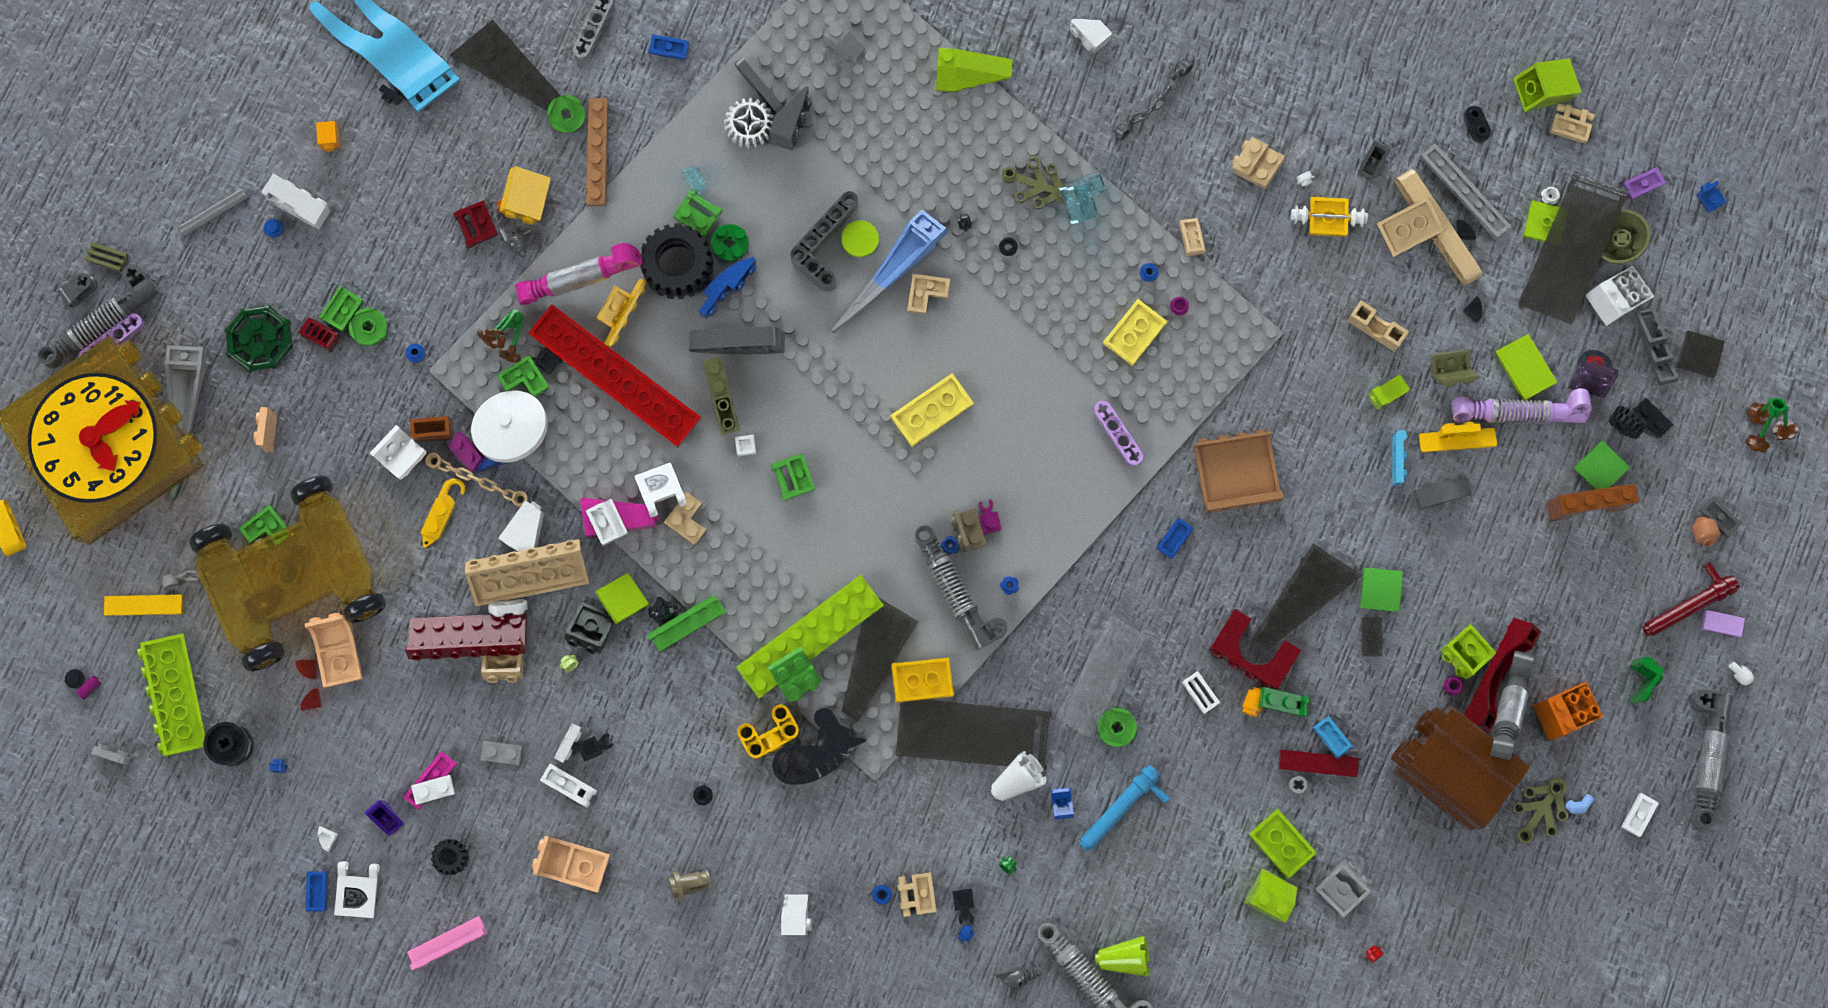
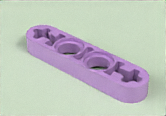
M131 313L128 317L123 318V321H119L116 326L110 328L109 331H106L81 350L78 355L79 361L87 367H90L91 364L96 365L144 327L143 318L135 313ZM132 319L137 320L136 326L132 325ZM124 325L128 327V329L130 330L129 332L127 329L123 327ZM117 330H123L124 332L123 337L120 339H115L114 337ZM107 341L108 348L101 351L99 349L100 343ZM93 349H95L99 353V355L95 354ZM87 354L90 355V358H91L90 361H87V360H86V359H87V358H86V355H87Z
M1106 401L1097 402L1094 407L1096 418L1126 463L1130 466H1138L1143 460L1142 451L1111 405ZM1099 406L1107 408L1105 411L1107 416L1112 414V417H1109L1105 422L1103 421V419H1105L1106 416L1103 412H1098ZM1116 421L1118 429L1115 431L1110 430L1108 423ZM1122 436L1127 437L1129 444L1121 446L1118 443V439ZM1131 446L1134 447L1131 449L1132 453L1134 455H1139L1137 458V462L1135 460H1130L1131 454L1129 451H1127V453L1124 452L1125 450H1128Z

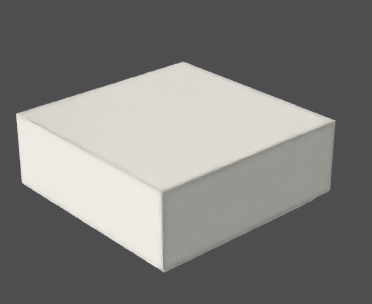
M754 434L735 437L737 457L756 454Z

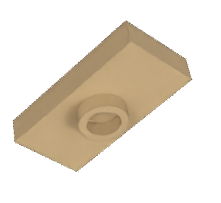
M1198 218L1180 220L1179 227L1186 256L1205 254L1206 250Z

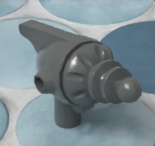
M527 227L520 232H506L501 229L500 234L508 248L521 258H525L527 236L532 234L530 228Z
M1014 968L995 973V977L1002 979V983L1007 986L1005 996L1012 998L1014 989L1019 990L1028 983V980L1032 981L1036 979V976H1041L1042 973L1040 970L1027 969L1026 971L1023 968Z

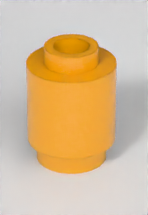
M1254 687L1253 690H1248L1242 705L1243 713L1255 718L1261 713L1262 707H1258L1261 689Z

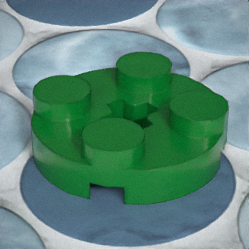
M726 224L716 228L711 238V247L714 254L721 261L731 263L738 261L743 255L745 256L749 249V240L743 228L734 224ZM732 239L735 245H731V248H728L725 241Z

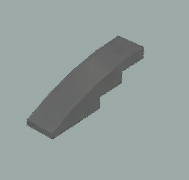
M1655 308L1636 311L1640 334L1659 386L1677 382L1679 377L1672 363L1673 356L1667 345L1668 337Z

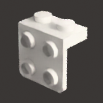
M396 425L370 454L401 480L423 459L426 451Z

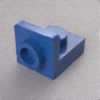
M1710 181L1700 187L1701 191L1696 195L1708 213L1726 203V200L1716 187L1719 184L1718 181L1712 184Z

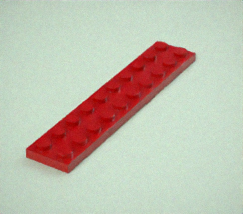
M553 304L550 305L528 332L532 338L557 355L561 360L677 448L701 420V416Z

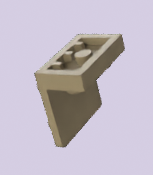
M971 509L962 513L954 510L953 516H951V524L953 530L958 531L956 539L959 548H963L964 552H969L987 546L976 510Z

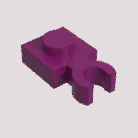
M991 499L988 500V508H984L982 502L978 504L979 510L984 514L979 515L983 535L1002 531L998 511L992 512L993 501Z

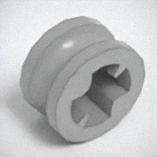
M1296 776L1290 779L1288 785L1290 791L1294 794L1303 793L1307 789L1305 778ZM1301 781L1303 788L1295 790L1293 782Z

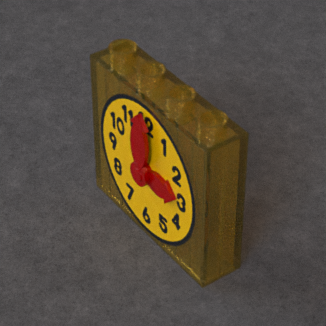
M110 336L0 411V425L63 523L75 541L89 545L204 467V464L198 457V454L204 451L203 446L191 432L186 435L183 434L177 425L183 420V416L171 401L163 404L157 395L163 389L162 384L150 370L145 373L142 372L137 362L143 359V356L130 340L122 343Z

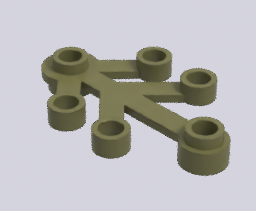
M1031 157L1028 160V167L1032 169L1037 180L1017 173L1012 167H1006L1002 171V180L1005 183L1010 184L1017 181L1033 187L1025 192L1018 191L1015 194V201L1019 204L1043 192L1050 193L1051 195L1043 199L1040 197L1035 198L1032 205L1036 210H1041L1043 206L1054 201L1066 203L1071 198L1072 191L1070 187L1061 183L1056 173L1057 167L1053 163L1046 166L1045 172L1051 177L1054 186L1047 184L1040 170L1039 160L1036 157ZM1035 161L1037 165L1032 166L1030 162ZM1052 167L1055 171L1049 172L1048 168ZM1010 171L1013 175L1009 177L1006 173ZM1063 190L1066 194L1061 196L1059 191ZM1018 195H1023V196H1024V199H1023V200H1019V199L1017 198V196H1018ZM1040 201L1042 205L1036 206L1035 202Z
M1553 778L1548 782L1547 786L1535 788L1528 786L1522 791L1525 798H1533L1535 795L1548 793L1544 800L1524 804L1517 802L1512 805V812L1514 814L1536 810L1525 828L1519 829L1516 833V838L1520 843L1527 844L1533 840L1534 834L1532 831L1543 815L1546 824L1544 829L1545 835L1547 837H1555L1558 830L1554 825L1550 806L1554 799L1557 807L1555 818L1560 822L1568 819V812L1565 810L1563 795L1566 793L1567 786L1562 779ZM1555 784L1559 786L1557 792L1553 790ZM1527 789H1530L1532 791L1531 796H1528L1526 794ZM1516 805H1520V806H1521V811H1520V812H1517V811H1516V809H1515ZM1560 812L1564 813V819L1559 818ZM1549 828H1552L1554 830L1553 835H1550L1548 833ZM1522 832H1525L1527 835L1525 840L1521 838Z

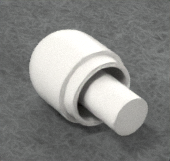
M1735 662L1729 665V668L1734 671V678L1739 683L1749 685L1753 682L1754 676L1748 668L1743 665L1739 666Z

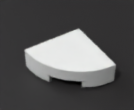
M319 826L317 834L321 847L325 851L330 852L339 834Z

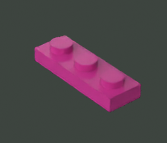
M441 751L415 784L447 776L457 763ZM412 787L403 797L418 810L425 804L416 805Z

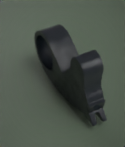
M821 708L814 714L815 723L820 727L818 731V744H794L781 748L773 759L772 767L774 774L781 782L789 785L811 783L838 768L849 758L855 747L866 742L867 739L856 737L854 729L843 726L831 709ZM786 750H798L809 760L807 762V768L809 769L800 779H788L779 770V758Z

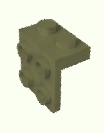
M1468 349L1430 355L1432 377L1441 385H1444V387L1455 386V383L1461 382L1463 384L1474 383V380L1479 379V375L1471 369Z

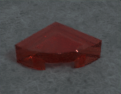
M295 660L298 671L304 677L316 680V660Z
M319 688L312 689L301 702V711L322 708Z

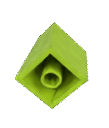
M1570 58L1537 62L1513 78L1525 113L1569 101L1582 93Z
M1262 868L1244 904L1277 922L1286 923L1295 906L1297 887Z

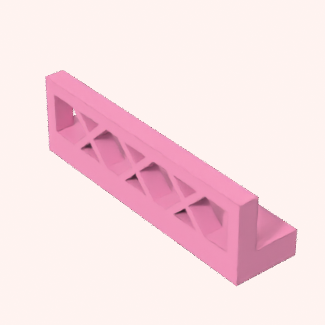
M477 916L408 951L407 953L412 962L410 964L411 969L417 970L487 935L488 932L481 917Z

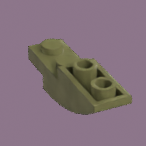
M722 357L704 360L703 365L721 435L740 431Z

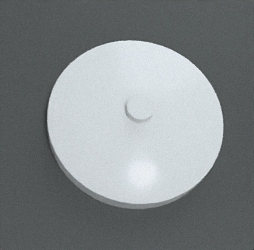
M522 391L501 392L489 398L477 410L471 426L472 439L478 450L490 460L502 463L518 461L529 456L542 443L548 427L547 415L541 403L534 396Z

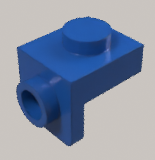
M1059 787L1051 790L1054 820L1074 818L1071 788Z

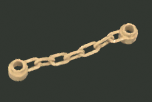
M430 453L425 459L429 468L440 469L444 472L451 470L456 472L457 477L466 481L473 479L479 482L480 487L488 491L497 490L503 493V497L512 501L517 507H521L525 500L528 502V496L523 491L503 490L497 487V484L490 479H479L465 468H453L451 463L443 460L437 453ZM433 459L438 460V462L435 465H432L431 463ZM442 462L447 464V469L440 467ZM460 470L469 473L467 474L469 478L459 475L462 473ZM483 480L493 484L491 486L493 489L482 485L485 483ZM508 492L513 493L512 498L506 496L509 495ZM519 497H524V501L522 503H518L517 500Z

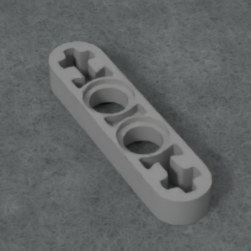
M595 0L573 47L574 55L578 60L584 61L590 57L613 9V0H608L609 4L604 5L603 11H601V1L605 0ZM601 15V22L594 23L592 21L593 16ZM587 31L595 33L592 39L585 38ZM582 41H584L586 43L584 48L586 53L582 52L581 55H579L578 49H583L584 43Z

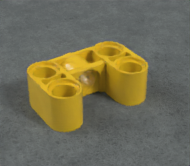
M779 704L773 708L772 716L777 727L761 736H758L756 730L750 724L745 723L738 728V737L751 758L760 759L769 753L779 750L799 736V727L785 705ZM779 709L786 710L785 718L778 719L776 712ZM788 726L795 727L796 732L793 736L785 734V729ZM744 728L752 730V735L749 738L742 737ZM754 745L761 746V753L759 755L751 753V748Z

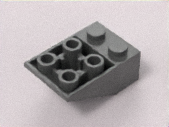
M805 86L775 115L769 132L772 145L792 151L795 145L798 146L801 137L799 135L800 128H804L806 123L805 113L810 111L812 105L809 87Z

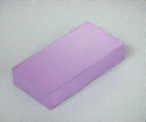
M1705 610L1701 630L1740 638L1742 637L1745 618Z

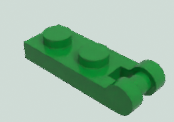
M1261 687L1258 707L1308 717L1309 711L1307 709L1311 698ZM1297 702H1300V709H1296Z

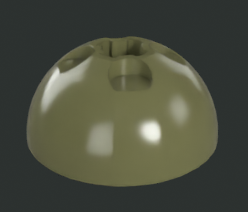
M1626 209L1615 210L1603 216L1596 224L1592 234L1593 247L1597 254L1609 263L1618 265L1628 264L1640 258L1647 250L1651 236L1650 228L1647 221L1639 213Z

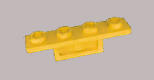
M645 279L638 280L631 294L614 286L597 315V320L612 328L604 341V344L608 347L616 344L619 339L618 333L621 328L623 329L627 325V317L630 312L635 310L639 295L642 296L645 292V284L647 283Z
M1465 422L1462 425L1448 423L1444 424L1438 432L1419 434L1420 451L1422 453L1497 446L1495 428L1481 429L1480 424H1474V422Z

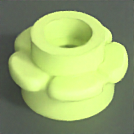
M568 654L561 659L560 668L566 672H571L578 666L575 655Z

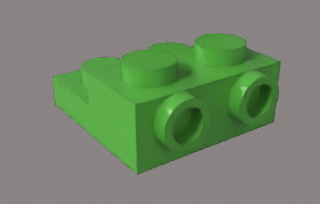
M801 647L768 666L769 671L788 702L800 700L803 693L808 690H816L819 687V683L822 682Z

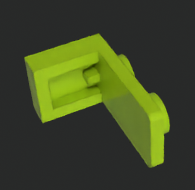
M1398 375L1382 386L1372 389L1368 396L1371 403L1380 410L1407 393L1410 388L1402 376Z

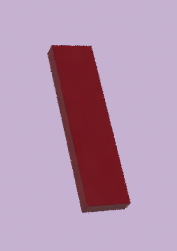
M1280 750L1278 769L1356 778L1359 758L1341 756L1336 759L1334 755Z

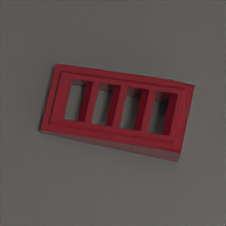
M309 317L299 331L300 335L329 352H332L341 338L335 331ZM313 324L314 326L308 334L305 333L309 325ZM318 327L319 330H318V332L316 333V335L313 337L312 334L314 333V331H315L316 328ZM322 331H325V333H324V335L322 336V338H321L320 340H318V338H319V336L321 335ZM328 334H330L331 336H330V338L328 339V341L326 342V344L323 343V342L325 341V339L327 338Z

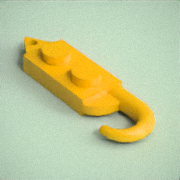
M451 478L447 480L435 499L420 532L425 549L435 541L440 540L455 508L454 500L447 495L451 486L458 484L461 487V494L465 493V484L460 479Z

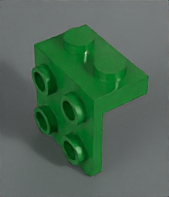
M1651 657L1635 659L1630 665L1631 668L1646 677L1630 700V703L1633 705L1644 701L1647 702L1653 694L1651 692L1655 685L1658 686L1663 679L1662 674L1665 670L1657 665L1658 662Z

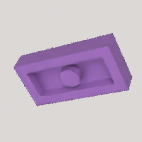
M1658 167L1625 181L1622 185L1629 199L1633 200L1665 185L1666 182Z

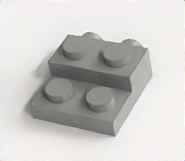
M1345 859L1315 888L1343 917L1355 908L1373 889L1370 878L1366 875L1361 876L1357 872L1358 867L1352 861L1347 862Z

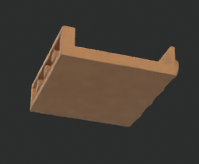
M1265 429L1254 431V434L1247 435L1246 432L1235 434V437L1228 438V435L1216 437L1217 440L1209 441V438H1204L1195 443L1194 452L1206 513L1283 500V491H1280L1270 440L1271 431L1266 432Z

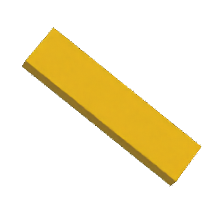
M184 595L104 596V616L183 615Z

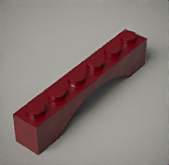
M1513 618L1506 634L1499 643L1494 657L1490 661L1485 675L1482 677L1477 691L1473 695L1469 707L1464 713L1465 717L1486 733L1490 734L1495 725L1498 713L1497 696L1499 687L1505 674L1512 666L1515 651L1526 653L1533 649L1541 633V630L1533 623Z

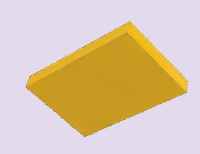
M949 657L891 664L896 703L954 696Z

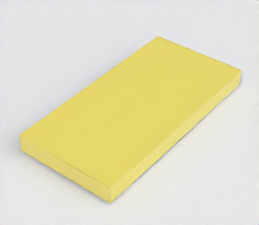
M951 373L890 415V418L910 446L913 447L972 407L974 402L954 374Z

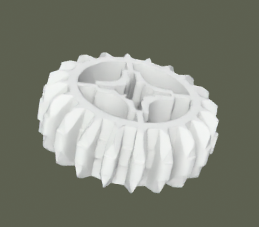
M750 97L749 102H746L743 98L742 104H739L737 101L735 102L736 108L733 106L729 107L731 112H726L727 119L724 120V124L727 125L725 131L729 132L727 134L728 138H733L734 144L739 141V146L742 147L746 143V147L749 149L750 144H753L756 148L757 142L761 145L764 144L763 138L766 140L770 139L768 134H770L774 115L770 114V108L766 109L765 102L760 105V100L757 99L753 103V99ZM753 111L759 113L764 120L753 116ZM746 112L743 117H738L741 113ZM750 117H751L752 123H751V125H749V130H748V125H747L748 122H747V121H750ZM734 126L744 129L746 135L739 133ZM761 129L758 133L752 135L755 130Z

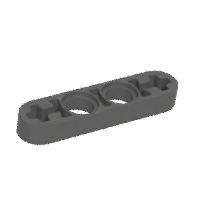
M741 57L734 63L735 67L776 115L783 108V105Z

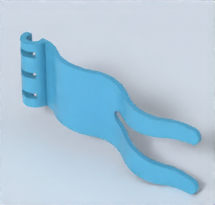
M354 0V2L370 22L383 33V36L379 39L349 27L319 2L314 1L310 4L309 9L322 25L341 43L368 60L407 98L418 113L461 81L449 65L408 26L386 13L372 0ZM447 74L451 80L447 82L443 75ZM431 84L437 89L434 93L429 88ZM418 94L423 99L421 103L415 98Z

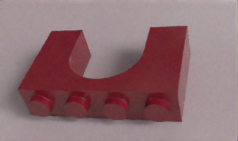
M1235 608L1210 646L1211 655L1219 660L1225 659L1229 662L1228 666L1234 670H1242L1245 672L1244 676L1252 681L1256 679L1261 682V687L1277 690L1302 650L1284 640L1268 663L1263 665L1249 663L1240 653L1239 641L1252 619Z

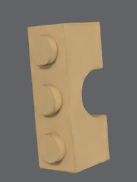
M1361 300L1347 319V322L1395 352L1409 331L1394 321L1388 323L1376 315L1377 310Z

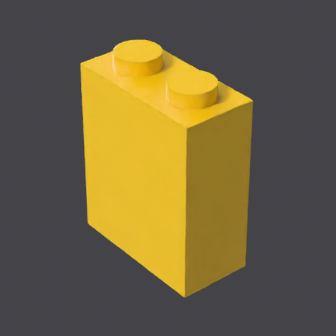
M517 166L511 168L499 212L504 213L506 217L511 219H522V222L530 225L540 221L551 178Z

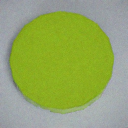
M856 220L844 228L842 245L850 256L855 258L868 257L876 251L879 244V234L871 223L864 220Z

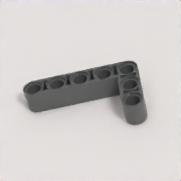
M852 191L843 193L790 252L793 265L824 291H832L835 288V275L814 255L857 210L858 197ZM852 199L855 202L852 205H847L845 201ZM836 212L842 214L839 219L833 218L832 215ZM822 226L829 227V230L825 233L819 229ZM815 240L817 243L814 246H809L807 242ZM797 253L804 255L801 260L794 258ZM815 265L818 267V270L810 272L808 268ZM828 277L832 279V282L824 284L822 280Z

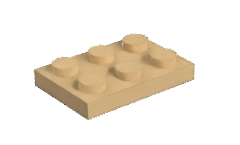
M1429 197L1377 223L1393 257L1446 231Z

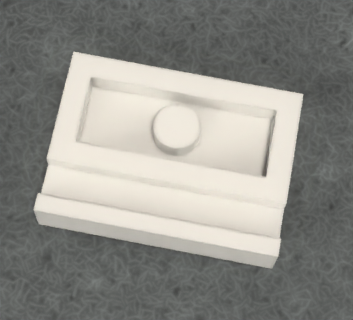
M612 499L586 510L602 546L628 534Z

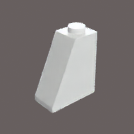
M525 500L499 536V539L517 552L529 548H537L544 516L540 511L542 507L533 501L529 503Z

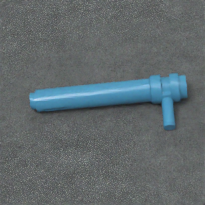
M1148 765L1147 768L1144 767L1141 770V774L1139 776L1136 775L1132 780L1133 783L1082 836L1079 844L1086 851L1092 850L1138 799L1150 790L1165 803L1169 797L1156 785L1159 781L1158 778L1161 776L1159 772L1151 765Z

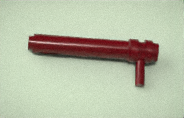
M1710 562L1704 565V568L1714 583L1710 584L1709 588L1644 623V626H1642L1643 632L1648 637L1655 636L1712 603L1726 599L1727 595L1735 594L1740 588L1738 581L1732 575L1721 578Z

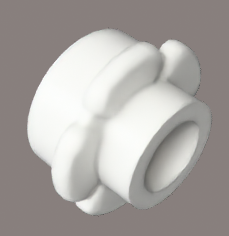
M1308 171L1297 176V184L1305 187L1313 183L1314 175L1312 176L1311 172Z
M1548 187L1541 192L1542 201L1546 204L1554 205L1560 198L1559 191L1555 187Z

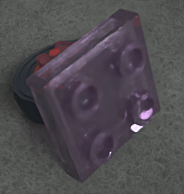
M1598 350L1585 351L1578 359L1577 368L1568 382V388L1572 390L1586 389L1591 395L1605 398L1617 379L1619 370L1613 369L1611 360L1604 353Z

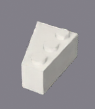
M274 173L261 192L270 203L318 230L330 213L324 200L311 197V194L306 190L298 189L293 183L280 178Z
M785 895V906H783L781 914V935H808V931H812V919H808V895Z

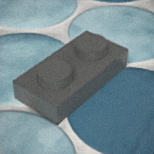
M1715 497L1710 498L1699 510L1704 517L1714 519L1717 522L1720 532L1726 538L1742 524Z

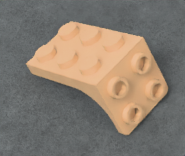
M340 613L330 614L326 619H321L320 617L309 619V623L304 625L311 633L314 641L323 688L362 680L363 676L352 623L348 622L346 617L340 615Z
M545 836L544 839L540 840L538 845L540 853L538 859H534L531 868L534 870V875L599 893L610 854L549 836Z

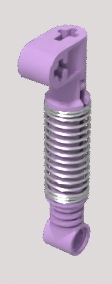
M1582 388L1573 390L1569 394L1566 404L1552 403L1548 400H1543L1542 402L1540 400H1534L1533 402L1529 400L1528 402V400L1523 401V399L1521 401L1518 399L1516 401L1514 399L1512 401L1510 399L1508 401L1506 399H1500L1499 401L1498 399H1487L1483 402L1471 401L1467 397H1457L1451 402L1453 419L1457 423L1469 422L1471 419H1482L1489 423L1509 422L1510 424L1512 422L1514 424L1539 423L1543 425L1551 424L1552 422L1586 423L1592 410L1589 391Z

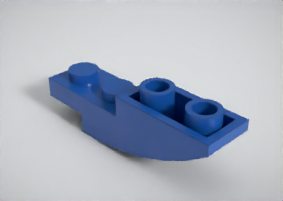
M754 257L744 259L727 268L704 290V294L708 299L699 309L700 316L705 319L713 316L718 308L716 307L720 300L724 301L728 296V290L735 294L737 290L740 291L744 287L747 276H751L757 268Z

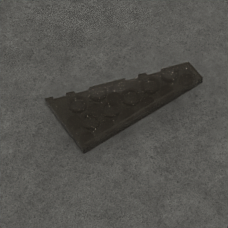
M493 19L450 54L455 60L461 61L466 66L477 70L487 78L514 91L517 95L523 96L548 111L550 103L555 98L561 97Z
M1312 544L1251 641L1268 651L1362 575L1315 544Z
M881 598L879 599L884 607L862 622L843 702L842 712L856 721H859L890 671L891 664L896 661L919 621Z

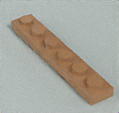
M607 98L589 99L587 207L606 206L609 105Z

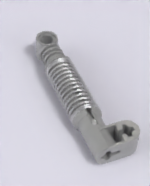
M1043 923L1038 927V938L1046 947L1050 946L1049 950H1053L1052 954L1056 953L1055 957L1057 958L1056 962L1058 965L1063 966V970L1067 969L1066 973H1069V977L1073 976L1072 980L1078 983V987L1084 990V994L1087 993V997L1093 1000V1004H1096L1097 1008H1127L1118 998V993L1113 988H1109L1110 984L1106 985L1107 981L1104 982V978H1100L1101 974L1098 975V971H1094L1095 967L1092 969V964L1089 965V961H1085L1086 957L1082 958L1083 954H1081L1077 958V955L1080 953L1079 949L1075 945L1067 944V939L1063 940L1065 937L1060 936L1061 933L1056 926L1051 923ZM1050 927L1053 934L1050 938L1046 939L1043 937L1042 931L1044 928ZM1143 999L1136 1000L1128 1007L1138 1008L1141 1005L1143 1007L1146 1006V1008H1153L1148 1001Z

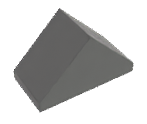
M1374 140L1357 172L1374 180L1391 148Z

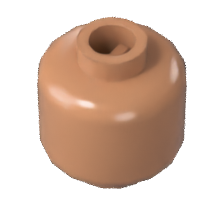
M1700 517L1692 526V533L1698 544L1706 547L1718 542L1721 533L1714 519Z

